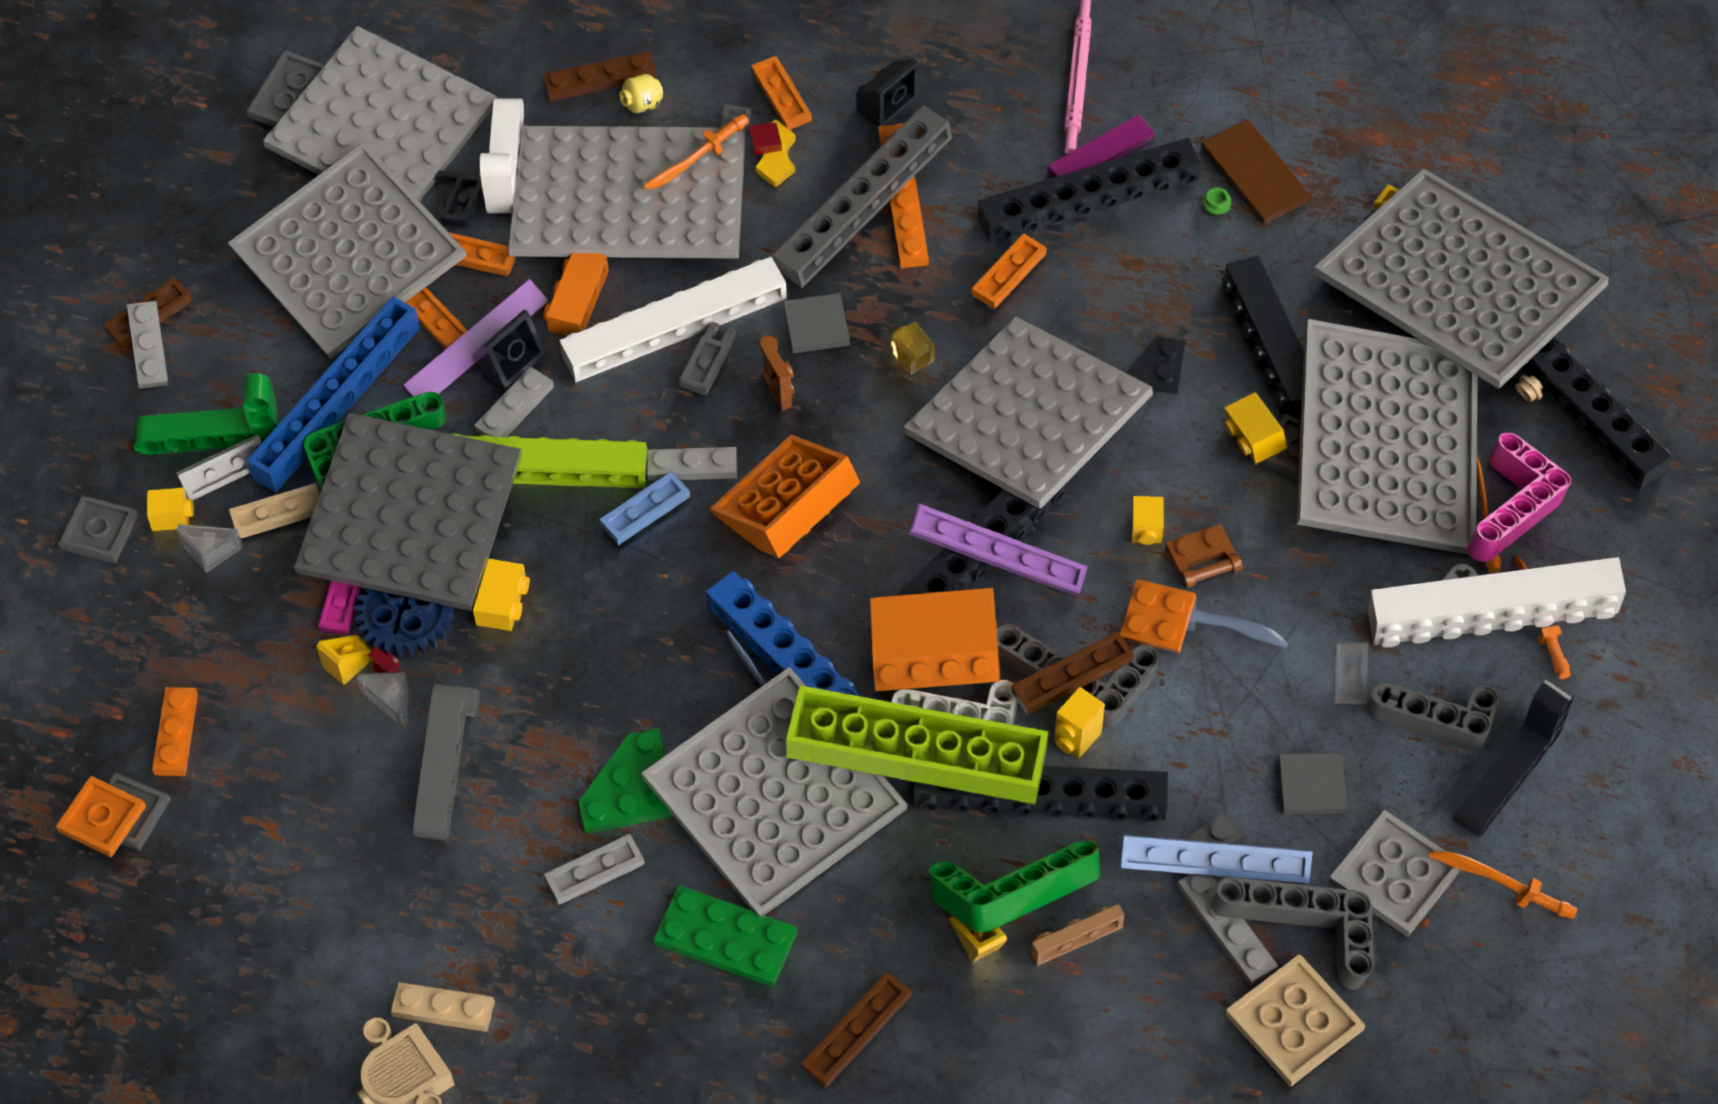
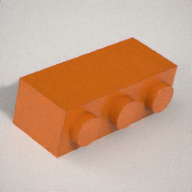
M572 253L570 258L565 259L562 268L563 276L560 281H556L553 289V300L551 304L547 303L544 310L543 318L547 321L549 332L568 336L585 330L609 272L607 255Z

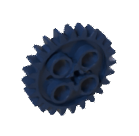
M364 588L366 596L358 595L357 597L359 605L355 606L354 609L356 613L355 622L360 637H364L367 646L373 644L374 649L376 647L380 650L385 648V654L387 652L391 654L397 652L399 659H402L404 652H409L410 657L414 658L415 650H420L425 655L427 654V645L436 649V638L445 640L444 630H451L450 620L455 619L454 611L452 610L454 607L405 596L391 598L396 594ZM425 602L429 603L426 606H419L420 604ZM382 620H390L387 623H380ZM414 627L419 628L416 631H408L409 629Z

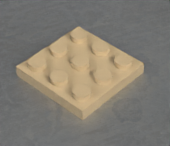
M1300 954L1226 1009L1225 1013L1227 1018L1290 1087L1356 1037L1365 1028V1024Z

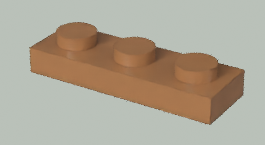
M1117 904L1110 908L1108 906L1101 907L1092 916L1084 920L1075 919L1068 922L1063 929L1057 932H1045L1039 935L1032 942L1031 956L1036 966L1122 929L1125 914L1120 905Z

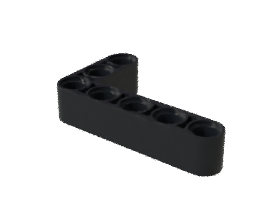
M1548 679L1542 683L1531 701L1524 724L1458 807L1452 818L1454 822L1478 838L1485 833L1559 737L1573 703V695Z

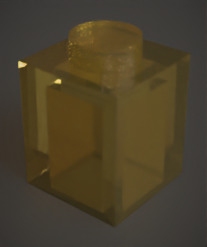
M916 321L908 326L898 328L891 335V351L910 375L935 362V344Z

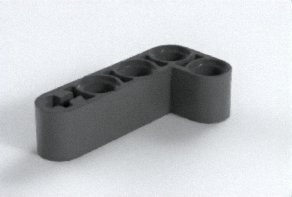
M1380 683L1372 691L1368 711L1370 716L1379 722L1464 749L1479 750L1486 743L1498 706L1499 696L1494 688L1490 686H1478L1472 691L1468 706L1463 707L1397 685ZM1477 703H1484L1488 707H1481ZM1409 710H1416L1420 714H1413ZM1439 719H1445L1450 723H1442L1439 721ZM1469 729H1476L1480 733H1473Z

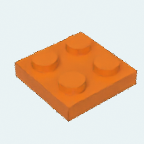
M1137 579L1120 635L1126 641L1180 654L1196 601V594Z
M90 776L56 825L59 833L112 858L146 808L143 800Z

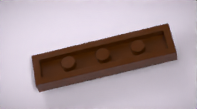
M647 51L544 73L543 80L549 102L620 87L625 80L643 74H649L654 79H657V73L651 52Z
M1117 631L1011 685V692L1028 715L1077 690L1079 687H1083L1134 661V653Z
M886 972L801 1063V1069L824 1088H827L912 996V991L890 973Z

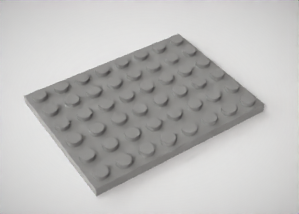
M523 126L509 241V255L570 257L572 253H598L607 255V257L739 258L746 131L740 130L720 143L724 151L719 155L709 150L673 180L661 187L648 190L643 188L645 183L666 169L682 162L705 144L706 140L702 133L709 129L715 134L721 128Z
M1425 169L1421 170L1314 267V275L1498 389L1608 286L1609 277Z
M1308 319L1304 330L1297 525L1469 555L1467 546L1476 529L1478 376L1419 339Z

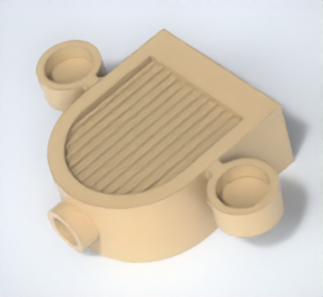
M383 1018L370 1019L365 1024L363 1033L367 1043L377 1048L366 1057L362 1065L361 1081L363 1089L357 1092L362 1103L442 1104L438 1095L454 1086L451 1072L417 1023L391 1038V1029L386 1020Z

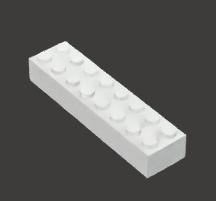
M1619 557L1374 589L1371 590L1368 616L1373 644L1382 645V647H1394L1399 645L1400 642L1405 641L1424 643L1435 637L1455 639L1465 633L1474 632V635H1485L1491 633L1492 630L1503 628L1505 631H1516L1526 625L1535 624L1536 627H1546L1554 622L1564 620L1567 623H1577L1587 617L1596 616L1598 619H1608L1619 613L1626 594L1620 560Z

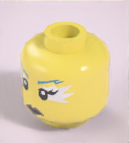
M649 74L625 80L620 91L621 103L635 114L657 108L660 100L663 98V89L660 82Z

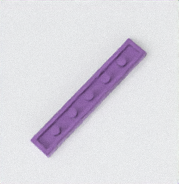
M529 279L401 388L409 397L429 391L440 394L476 363L474 355L484 343L521 311L527 310L531 317L548 302V299Z
M922 504L916 506L908 532L912 536L1076 597L1080 594L1088 567Z

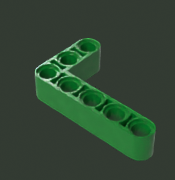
M258 373L249 374L243 378V408L148 415L137 418L134 429L135 451L144 455L227 449L255 435H258L263 443L279 425V410L270 379Z
M432 391L424 392L362 415L428 430L439 428L446 420L443 399L438 393ZM429 409H436L435 411L427 412ZM405 418L408 419L407 421H404V422H398V421L401 420V419H405ZM346 421L315 431L305 438L304 448L320 492L326 479L324 475L328 473ZM317 449H324L321 452H315Z
M1093 841L1075 842L986 885L980 883L952 862H938L929 869L932 900L971 930L988 932L1099 879V847Z

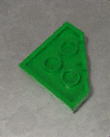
M659 728L628 734L579 800L585 835L673 816L641 778L642 772L665 756Z

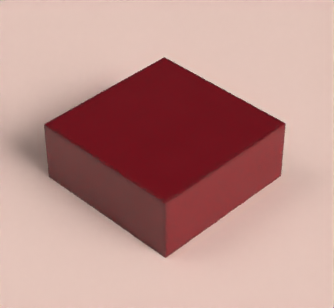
M777 122L749 126L754 155L782 151Z

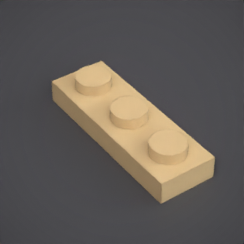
M316 483L229 509L238 539L311 518L320 496Z
M398 982L391 1014L392 1017L488 1032L495 1001L494 997Z

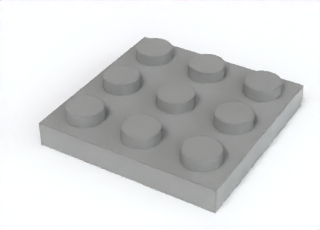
M1384 810L1330 876L1329 883L1338 889L1357 890L1365 893L1371 900L1372 913L1409 937L1461 870L1429 858V852L1446 851Z

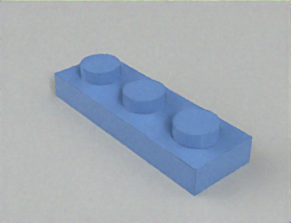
M671 471L602 517L600 524L612 539L620 545L690 498V491Z

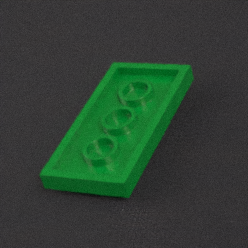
M679 885L654 938V944L774 988L796 938L798 929L795 926L765 915L759 917L751 910Z

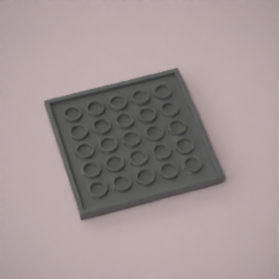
M349 413L294 567L296 573L472 611L522 456L521 449Z

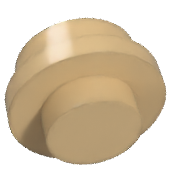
M1522 375L1519 378V382L1515 387L1526 401L1531 403L1543 397L1541 392L1543 387L1534 376Z

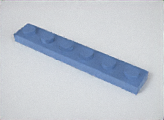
M1122 834L1119 867L1310 883L1313 852L1303 849Z

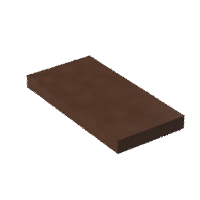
M1249 119L1202 141L1201 148L1263 225L1311 201L1312 195Z

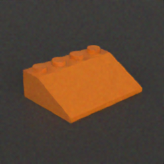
M790 435L710 508V511L757 549L780 558L861 482L848 456Z
M993 588L870 598L875 691L999 682L1001 680Z

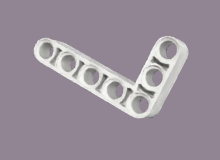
M494 99L490 149L489 153H481L480 177L487 213H513L524 118L523 99Z

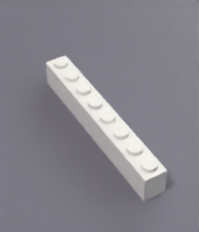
M772 257L757 260L749 266L729 271L716 279L704 281L688 290L678 291L670 297L657 302H650L645 307L632 312H625L617 318L597 323L589 329L568 335L566 338L559 340L562 358L575 382L581 381L704 332L712 322L721 325L787 299L786 281Z

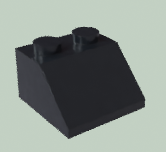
M916 59L894 61L887 68H882L875 78L869 83L863 84L857 90L856 111L877 127L888 123L918 97L919 61Z
M524 309L484 343L474 355V359L483 378L506 389L542 358L546 351L528 311Z

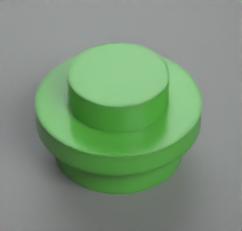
M1212 188L1203 197V207L1211 214L1221 215L1230 209L1231 198L1226 190Z

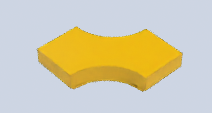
M775 119L771 123L777 122L782 151L763 154L761 161L755 168L758 175L776 188L795 173V165L790 161L788 151L796 139L792 131Z

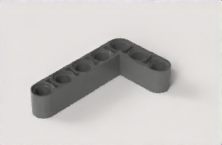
M1005 624L997 628L999 661L1025 678L1065 658L1016 626ZM1010 642L1013 643V645L1005 646L1002 643ZM1148 645L1137 646L1132 651L1134 653V661L1118 668L1107 683L1097 679L1081 687L1103 702L1105 706L1114 708L1111 711L1104 709L1102 727L1111 728L1119 724L1155 679L1158 653L1153 647ZM1028 658H1036V659H1038V661L1031 662V661H1028L1027 659H1028ZM1144 662L1149 664V666H1140L1138 663ZM1128 684L1132 688H1123L1120 685ZM1075 691L1065 695L1059 700L1066 703V701L1074 694Z
M438 683L433 687L414 817V837L446 841L448 838L465 717H476L480 703V691L478 689Z
M1228 877L1218 883L1210 897V908L1218 916L1335 929L1337 979L1347 989L1360 988L1373 970L1372 904L1369 897L1363 892ZM1222 894L1229 895L1233 901L1225 899ZM1253 897L1260 898L1264 904L1256 902ZM1285 900L1291 901L1296 907L1289 906ZM1317 904L1325 906L1327 911L1320 909ZM1348 907L1354 908L1359 914L1351 912ZM1349 936L1356 938L1360 944L1351 941ZM1350 966L1356 967L1361 974L1352 971Z

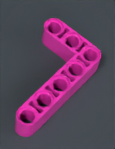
M1503 433L1499 436L1489 457V463L1495 470L1522 490L1477 525L1467 546L1469 555L1477 561H1490L1561 504L1571 484V478L1567 472L1519 436L1512 433Z

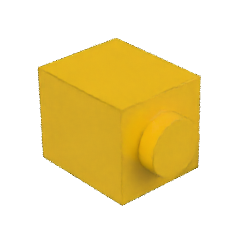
M184 488L148 490L147 517L152 531L189 528V517L194 516L192 499H187Z
M1133 496L1132 542L1144 545L1162 543L1164 497Z

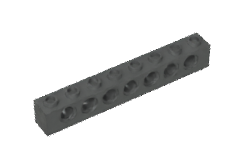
M924 105L916 113L911 114L907 122L898 131L893 132L888 141L879 150H875L870 159L861 168L856 169L851 178L842 187H838L832 196L822 206H819L813 215L803 225H800L784 244L777 247L772 256L780 273L803 288L952 139L949 121Z

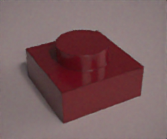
M376 647L368 655L372 670L392 687H395L402 680L399 668L401 664L390 652L385 654Z

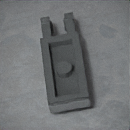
M712 322L705 335L701 336L680 378V387L707 396L734 341L736 329L729 327L722 340L718 341L715 338L719 333V323Z

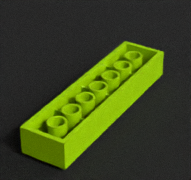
M800 685L786 738L787 758L1035 804L1047 749L1048 731Z

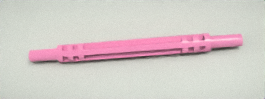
M1080 0L1079 15L1075 19L1064 124L1066 154L1076 150L1077 134L1081 131L1092 22L1089 18L1091 0Z

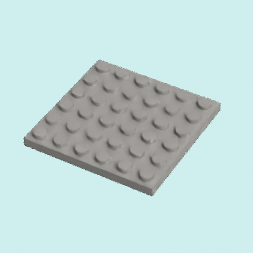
M357 26L263 140L264 147L320 175L364 142L420 202L437 181L435 175L438 170L444 171L491 112L493 101L497 99V96Z
M364 142L228 242L235 254L329 359L349 346L392 296L404 303L467 256L465 250Z
M1015 317L904 426L905 435L1041 509L1153 395L1150 385Z
M790 667L642 772L641 777L748 907L759 917L766 915L907 810L908 804L882 775L787 758L786 738L799 686H806Z

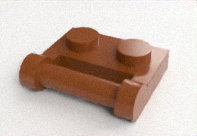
M771 335L764 336L760 340V349L764 355L762 378L781 411L792 407V395L795 393L791 383V378L794 377L793 370L787 361L783 362L778 354L777 339Z
M1221 524L1165 543L1167 554L1185 588L1195 586V582L1228 571L1234 573L1243 569L1241 558L1235 552ZM1221 557L1225 558V560L1193 571L1189 569Z

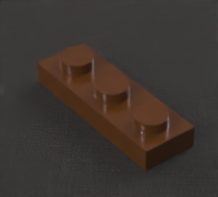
M174 277L136 303L156 301L159 323H162L193 302L191 294ZM127 309L103 324L105 331L122 349L132 343Z

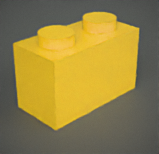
M1256 392L1224 407L1227 417L1224 425L1231 437H1237L1240 450L1245 456L1249 454L1255 464L1287 449L1283 428Z
M488 558L473 608L477 626L512 631L514 621H519L521 617L522 603H520L522 594L526 595L529 589L530 579L525 575L524 564Z
M1081 687L1058 710L1054 742L1061 751L1066 754H1072L1078 759L1101 735L1105 707L1103 702Z

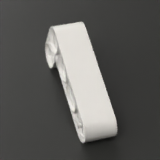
M1000 680L992 685L987 704L911 689L899 690L892 698L893 703L1011 725L1014 723L1017 710V699L1011 692V685L1013 683L1008 680ZM1005 697L1009 701L1001 702L998 698Z

